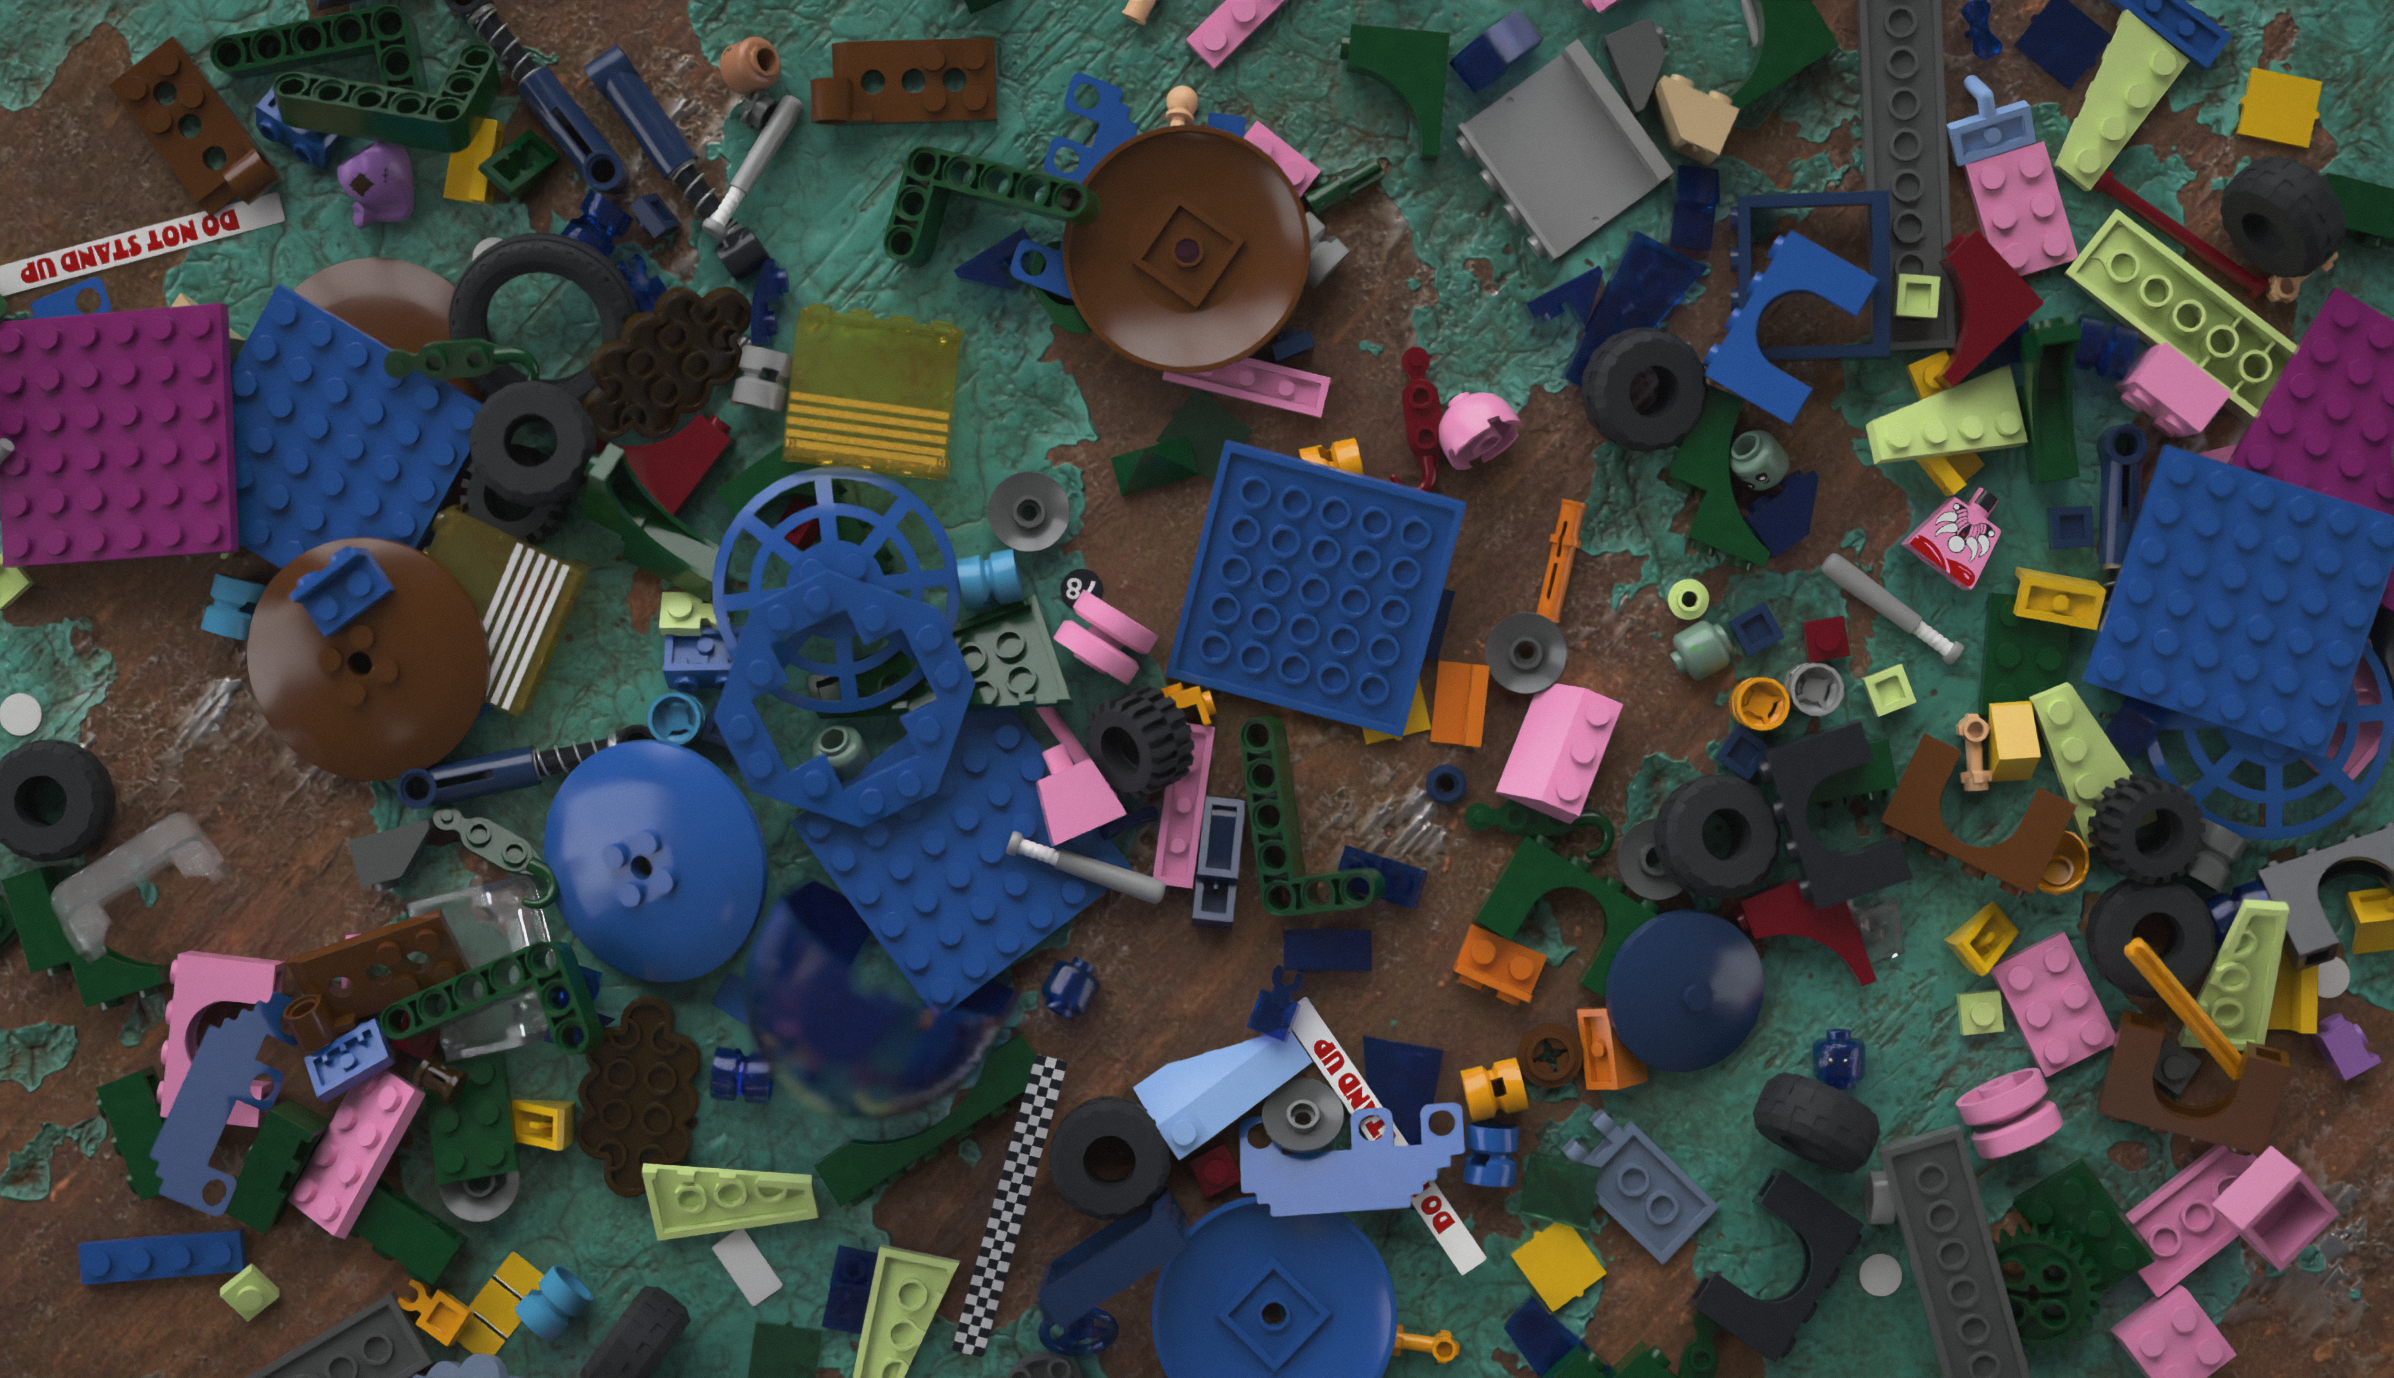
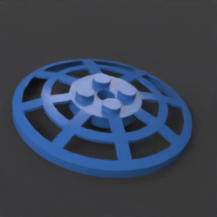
M846 466L819 467L800 471L774 482L754 496L738 513L725 533L716 556L712 579L713 608L720 634L729 653L734 658L738 642L730 626L727 611L751 609L753 604L828 569L843 574L845 577L890 591L911 589L910 599L921 603L923 600V588L948 585V600L944 619L952 633L956 624L960 603L958 566L954 550L944 528L933 512L914 493L894 480L868 470ZM831 479H849L866 482L887 490L898 497V499L883 517L860 506L834 503ZM815 481L817 506L808 507L794 513L781 522L774 530L754 516L765 503L781 492L803 483ZM911 508L923 519L934 535L943 555L945 569L921 571L912 546L896 528ZM836 516L857 518L870 523L875 528L860 546L851 542L838 540ZM819 518L821 543L808 548L802 553L783 538L800 524ZM744 528L763 544L759 548L752 565L749 592L725 595L724 581L728 559L737 537ZM888 537L901 552L907 565L908 573L884 576L880 565L873 557ZM773 551L792 567L787 578L786 588L762 590L764 569ZM844 609L790 635L785 642L779 640L772 644L784 670L791 663L795 667L813 674L829 677L839 676L842 701L808 698L786 690L781 686L768 693L781 701L806 710L823 713H852L874 708L898 698L918 684L925 674L902 628L884 636L889 643L874 655L854 662L851 637L858 635V632L847 610ZM812 634L826 639H833L837 664L816 662L801 656L798 652ZM898 650H901L919 664L908 676L892 687L872 696L858 699L855 674L866 672L881 665Z
M2366 641L2362 654L2374 673L2380 690L2382 704L2358 705L2357 696L2351 683L2345 699V706H2343L2337 722L2346 723V730L2342 744L2333 760L2327 755L2323 758L2184 713L2156 714L2157 705L2142 700L2141 729L2144 748L2151 767L2157 778L2181 787L2166 765L2159 745L2157 730L2183 729L2188 751L2197 767L2204 774L2187 791L2197 800L2194 805L2201 807L2204 814L2201 818L2212 821L2236 835L2248 839L2279 840L2299 837L2323 829L2345 816L2363 800L2376 783L2388 759L2394 735V704L2391 686L2384 667L2371 645ZM2383 721L2382 736L2377 755L2368 774L2358 786L2342 768L2347 763L2354 749L2359 731V722ZM2220 728L2222 737L2230 749L2215 765L2209 761L2203 751L2197 735V729ZM2303 757L2320 772L2319 775L2303 785L2283 790V765L2293 763ZM2243 760L2251 764L2265 766V791L2244 787L2230 780L2227 776ZM2329 782L2346 797L2336 808L2316 819L2298 825L2283 827V802H2291L2309 796ZM2217 786L2240 799L2265 803V827H2251L2231 822L2208 811L2199 803Z

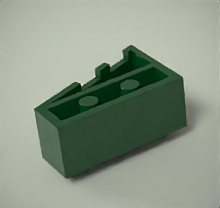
M293 1099L278 1106L274 1105L269 1109L256 1140L244 1157L243 1162L245 1164L239 1177H235L236 1189L224 1213L264 1235L275 1230L290 1204L287 1201L331 1120Z

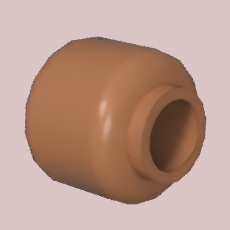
M749 37L728 46L722 53L719 64L725 84L732 91L740 95H750L751 93H756L757 90H765L773 86L778 80L781 71L780 57L776 49L769 41L761 37Z

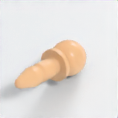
M1177 86L1168 93L1166 98L1168 111L1166 112L1165 119L1170 126L1193 124V114L1196 112L1199 104L1196 92L1188 86Z

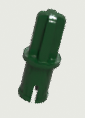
M1370 158L1343 174L1335 173L1336 178L1309 193L1307 192L1304 196L1317 218L1320 214L1347 199L1349 202H1352L1354 195L1382 180L1385 174L1378 160Z

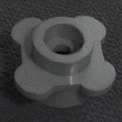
M764 89L751 93L742 105L741 114L743 116L741 122L745 125L747 124V128L751 130L755 127L763 130L777 106V101L772 99L771 94L767 93Z

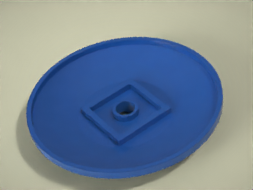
M633 740L622 742L605 748L580 763L563 782L553 800L545 828L544 860L551 868L560 889L555 903L571 931L587 949L603 962L620 972L643 980L678 982L702 976L718 968L731 959L750 938L758 923L766 898L768 883L766 849L757 819L749 803L732 780L708 759L690 749L665 741ZM640 856H644L650 861L652 865L650 876L645 875L640 870L638 865Z
M1252 1195L1221 1205L1201 1217L1189 1228L1188 1248L1165 1262L1160 1270L1152 1302V1331L1156 1352L1167 1378H1382L1394 1348L1397 1332V1305L1393 1283L1380 1253L1366 1234L1350 1219L1341 1213L1273 1217L1270 1214V1205L1258 1204L1256 1195ZM1273 1302L1281 1304L1286 1310L1285 1318L1276 1324L1267 1322L1262 1316L1264 1307Z

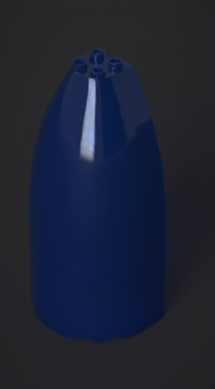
M807 876L783 889L752 947L746 967L743 994L745 1017L755 1050L762 1063L780 1086L793 1097L814 1109L839 1118L856 1121L891 1120L919 1112L943 1100L965 1083L980 1066L1022 993L993 977L948 1011L928 1006L925 1002L921 1004L904 999L880 985L872 992L860 991L854 983L853 976L855 971L850 968L871 930L844 894L811 876Z

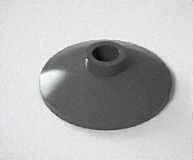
M1025 471L1007 477L995 488L989 501L988 517L994 534L1003 544L1019 552L1032 553L1051 547L1063 536L1069 523L1070 506L1066 493L1054 479L1039 472ZM1033 508L1037 513V517L1033 521H1025L1021 516L1024 509Z
M1533 612L1515 613L1502 619L1490 632L1485 647L1486 664L1490 666L1489 671L1493 678L1506 689L1524 694L1539 692L1551 686L1563 672L1567 660L1566 641L1558 626L1547 617ZM1522 644H1530L1534 648V654L1531 657L1524 658L1520 656L1518 649Z
M1657 818L1646 819L1633 825L1622 837L1617 850V867L1621 879L1633 893L1649 900H1664L1676 896L1684 889L1680 888L1676 882L1667 876L1659 858H1657L1654 848L1655 837L1653 835L1654 824ZM1650 852L1655 854L1657 858V863L1653 868L1646 863V856Z
M1296 1078L1288 1080L1267 1096L1263 1105L1262 1120L1266 1133L1278 1146L1292 1152L1309 1153L1323 1149L1336 1139L1343 1126L1344 1110L1340 1098L1328 1085L1310 1078ZM1301 1118H1305L1309 1120L1310 1123L1307 1125H1299L1296 1123V1121Z
M520 1172L489 1177V1186L483 1190L478 1187L477 1180L439 1186L443 1202L453 1214L467 1221L486 1222L501 1216L512 1206L520 1189Z

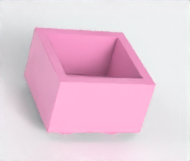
M2167 342L2144 349L2114 387L2123 394L2120 399L2126 406L2138 413L2142 410L2155 419L2152 423L2153 426L2169 438H2173L2174 435L2180 438L2201 433L2232 394Z
M2272 1146L2257 1158L2212 1204L2249 1246L2280 1272L2339 1214L2304 1172Z
M2178 1283L2159 1298L2154 1295L2110 1329V1332L2146 1378H2207L2237 1355L2189 1291Z

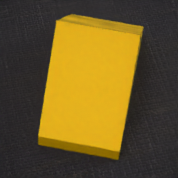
M2030 701L1989 703L1988 770L1992 773V781L1989 782L2030 780L2041 758L2032 703Z
M1992 901L1944 939V941L1969 972L1982 977L1988 974L2018 935L2019 931L1995 901Z
M512 1100L517 1142L556 1151L566 1149L574 1143L576 1102Z

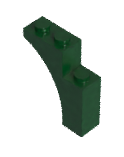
M2065 317L2040 320L2039 323L2030 324V331L2018 336L2025 385L2017 387L2016 392L2028 440L2024 444L2029 484L2080 477L2073 420V374L2076 353L2081 341L2079 322L2066 324Z
M1707 384L1708 398L1706 399L1704 413L1700 421L1693 428V431L1685 439L1678 442L1664 478L1672 480L1671 488L1684 494L1694 496L1696 491L1701 492L1683 537L1692 541L1690 548L1710 557L1714 556L1715 551L1730 557L1728 564L1751 573L1753 567L1758 569L1765 568L1771 552L1758 541L1746 525L1736 505L1729 473L1730 443L1738 414L1745 399Z
M609 443L601 456L597 454L592 456L585 469L584 476L588 480L580 494V497L585 499L582 516L621 535L620 540L625 542L623 559L709 603L713 597L712 579L716 556L720 546L690 529L658 503L638 480L627 460L625 451ZM731 552V554H730V556H729V559H728V564H727V569H726V575H727L728 570H729V566H730V562H731V558H732L733 552Z
M54 865L37 868L1 880L30 973L45 970L47 977L73 970L84 1008L98 1004L100 1011L125 1004L123 996L134 992L138 993L139 999L164 992L161 984L170 981V964H154L127 957L97 939L80 922L68 904L59 884Z
M1641 1340L1607 1372L1604 1370L1608 1365L1594 1349L1590 1348L1586 1352L1577 1343L1541 1378L1678 1377L1668 1367L1672 1364V1361L1656 1344L1650 1348ZM1683 1374L1680 1378L1688 1377L1685 1374Z

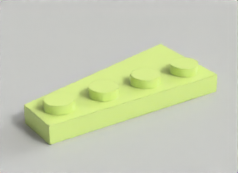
M2128 9L2121 12L2116 24L2118 27L2111 43H2108L2101 58L2103 61L2094 81L2088 87L2084 96L2086 98L2078 117L2073 121L2054 165L2057 170L2085 192L2092 189L2190 61Z
M2010 364L1866 424L1874 465L2021 447L2028 442Z
M2065 682L2029 697V700L2032 703L2035 717L2065 800L2077 805L2072 819L2078 836L2090 848L2095 845L2089 842L2088 833L2093 832V827L2088 826L2089 816H2095L2096 810L2092 808L2095 800L2101 802L2104 798L2101 792L2107 786L2112 789L2115 788V780L2121 777L2129 780L2132 772L2073 686ZM2152 810L2140 820L2137 828L2157 821L2156 811Z
M2243 900L2196 999L2197 1004L2238 1051H2244L2247 1041L2265 1045L2289 915V908L2286 902ZM2184 1024L2178 1036L2180 1047L2204 1048Z
M643 1163L642 1176L658 1241L819 1218V1205L812 1175Z
M883 1244L880 1245L852 1378L905 1377L960 1263L959 1260Z

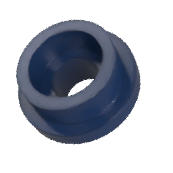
M1443 764L1433 768L1428 774L1426 791L1429 797L1436 803L1451 805L1458 802L1465 794L1467 787L1466 778L1457 767ZM1443 777H1450L1453 780V788L1449 792H1442L1438 787V782Z

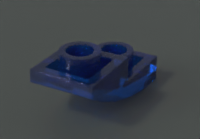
M1517 8L1472 41L1451 59L1449 64L1476 94L1505 75L1510 65L1538 48L1544 38Z
M774 258L766 259L760 271L752 300L751 343L757 347L773 346L772 335H778V323L775 310L769 311L768 305L784 303L783 293L789 292L787 269L780 268L779 262Z
M1345 845L1338 870L1364 867L1378 870L1386 882V891L1381 899L1417 910L1428 870ZM1359 877L1356 881L1357 892L1369 895V884L1365 879Z
M1286 929L1284 930V971L1324 973L1326 971L1370 972L1372 971L1371 930Z
M838 1245L830 1281V1291L821 1327L856 1335L862 1334L878 1253Z

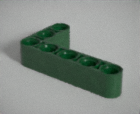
M392 4L227 35L218 38L210 49L212 64L219 71L235 79H245L376 53L383 86L429 93L415 22L401 8ZM394 17H400L402 20L400 31L394 35H387L385 32L387 22ZM360 25L362 29L360 38L354 43H347V30L351 26ZM320 33V46L316 50L307 51V38L311 34ZM273 41H280V54L273 59H268L266 56L268 45ZM235 48H240V61L235 66L228 67L226 63L228 53ZM408 57L410 61L408 71L401 76H395L393 72L395 62L399 58Z
M474 43L465 46L458 53L436 94L303 72H287L279 75L273 81L272 88L281 120L287 126L445 153H456L468 148L500 91L501 80L494 49L484 43Z
M921 145L914 148L906 159L883 246L885 253L890 258L910 268L925 266L933 255L950 194L1079 226H1087L1095 222L1101 213L1102 204L1095 192L1073 180L928 145ZM935 160L936 164L933 172L930 175H926L928 165ZM972 169L970 180L966 184H962L965 172ZM1008 177L1007 188L1002 193H999L998 188L1001 181ZM1045 186L1044 197L1035 203L1037 191ZM1082 195L1083 201L1080 208L1072 212L1071 208L1074 199ZM924 199V207L922 211L916 215L915 208L917 204ZM910 239H913V246L911 250L907 254H904V247L906 243Z
M1273 715L1248 719L1242 724L1239 731V741L1260 895L1265 910L1273 916L1284 917L1357 909L1379 901L1386 891V882L1383 875L1374 868L1364 867L1306 874L1285 725L1279 718ZM1260 724L1264 725L1269 731V740L1266 745L1260 743L1256 735ZM1265 765L1270 766L1274 770L1275 780L1272 785L1267 784L1263 780L1262 769ZM1270 805L1275 806L1280 812V822L1277 826L1268 819L1267 811ZM1275 846L1281 847L1285 852L1286 861L1283 866L1277 864L1273 858ZM1359 877L1365 879L1369 884L1370 893L1367 898L1360 896L1356 890V881ZM1319 882L1325 883L1330 889L1331 893L1328 902L1321 900L1317 894ZM1281 886L1287 888L1292 898L1289 906L1282 904L1279 900L1278 891Z
M561 941L535 942L392 1003L384 1009L380 1019L381 1029L389 1038L395 1040L418 1039L535 990L554 1044L560 1052L570 1056L593 1054L600 1048L604 1038L601 1023L575 952L570 945ZM552 949L556 955V963L550 970L546 965L545 958L548 951ZM514 965L517 966L520 974L519 980L515 985L512 984L509 978L510 969ZM477 981H480L483 986V994L479 1000L475 998L473 988ZM563 988H566L570 993V1002L566 1008L562 1007L559 1000L560 992ZM441 996L445 998L447 1004L443 1015L439 1013L437 1003ZM405 1012H408L411 1020L407 1030H404L401 1022ZM578 1026L584 1032V1041L580 1047L575 1044L573 1039L574 1031Z

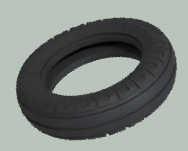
M526 233L504 239L492 245L478 255L466 268L452 295L448 322L450 340L478 338L492 343L487 324L488 308L492 296L509 280L528 273L542 272L559 275L583 289L593 301L600 316L602 325L601 345L608 341L620 339L625 322L631 316L638 313V308L634 295L621 272L598 250L582 241L560 234ZM507 363L486 375L467 378L481 394L489 398L493 393L505 388L504 386L525 382L528 375L516 370ZM590 363L581 371L568 377L559 379L539 378L538 380L566 390L581 404H583L586 396L597 386L590 375Z

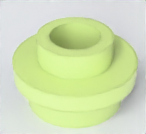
M1680 580L1671 587L1668 593V606L1671 612L1684 620L1700 617L1706 611L1709 604L1708 591L1697 580ZM1687 591L1692 592L1696 596V602L1692 607H1686L1682 603V596Z

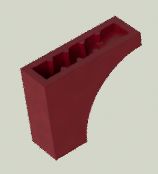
M1978 230L1967 236L1962 232L1956 235L1943 247L1947 255L1938 262L1954 287L1958 300L1960 319L1959 332L1952 354L1942 370L1933 378L1944 391L1957 385L2044 304L2041 298Z
M697 414L684 429L663 441L643 446L613 445L625 451L633 472L645 489L658 503L678 519L735 444L736 440L728 435L732 428L716 415L712 414L707 419ZM596 436V454L601 456L609 442Z
M1800 874L1735 898L1738 909L1733 910L1735 921L1743 933L1748 932L1749 937L1757 940L1766 936L1790 934L1814 939L1828 947L1840 958L1850 972L1854 983L1865 986L1877 981L1847 901L1820 910L1812 908L1810 902L1803 903L1796 884V880L1801 878Z

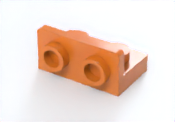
M1471 924L1452 969L1456 973L1461 974L1458 979L1459 982L1481 990L1483 984L1498 990L1497 998L1518 1006L1521 1000L1531 1003L1533 998L1532 992L1547 955Z

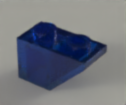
M1800 469L1796 470L1779 483L1783 488L1780 492L1771 498L1764 493L1746 506L1750 513L1743 517V520L1758 541L1771 552L1769 559L1776 558L1809 534L1819 478L1814 470L1808 471L1805 474Z

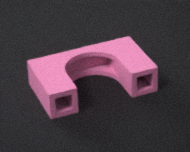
M187 951L178 954L177 960L173 961L170 969V982L175 984L173 1000L168 1002L165 1013L166 1024H170L169 1039L164 1042L161 1051V1063L166 1065L164 1081L159 1083L156 1101L161 1105L160 1117L168 1116L198 1051L197 1030L205 1012L219 1001L256 1004L257 1001L261 1000L267 1003L273 992L277 991L283 994L285 961ZM252 1080L250 1085L252 1096L257 1100L266 1099L272 1093L273 1082ZM236 1100L226 1124L258 1128L263 1125L269 1110L262 1111Z

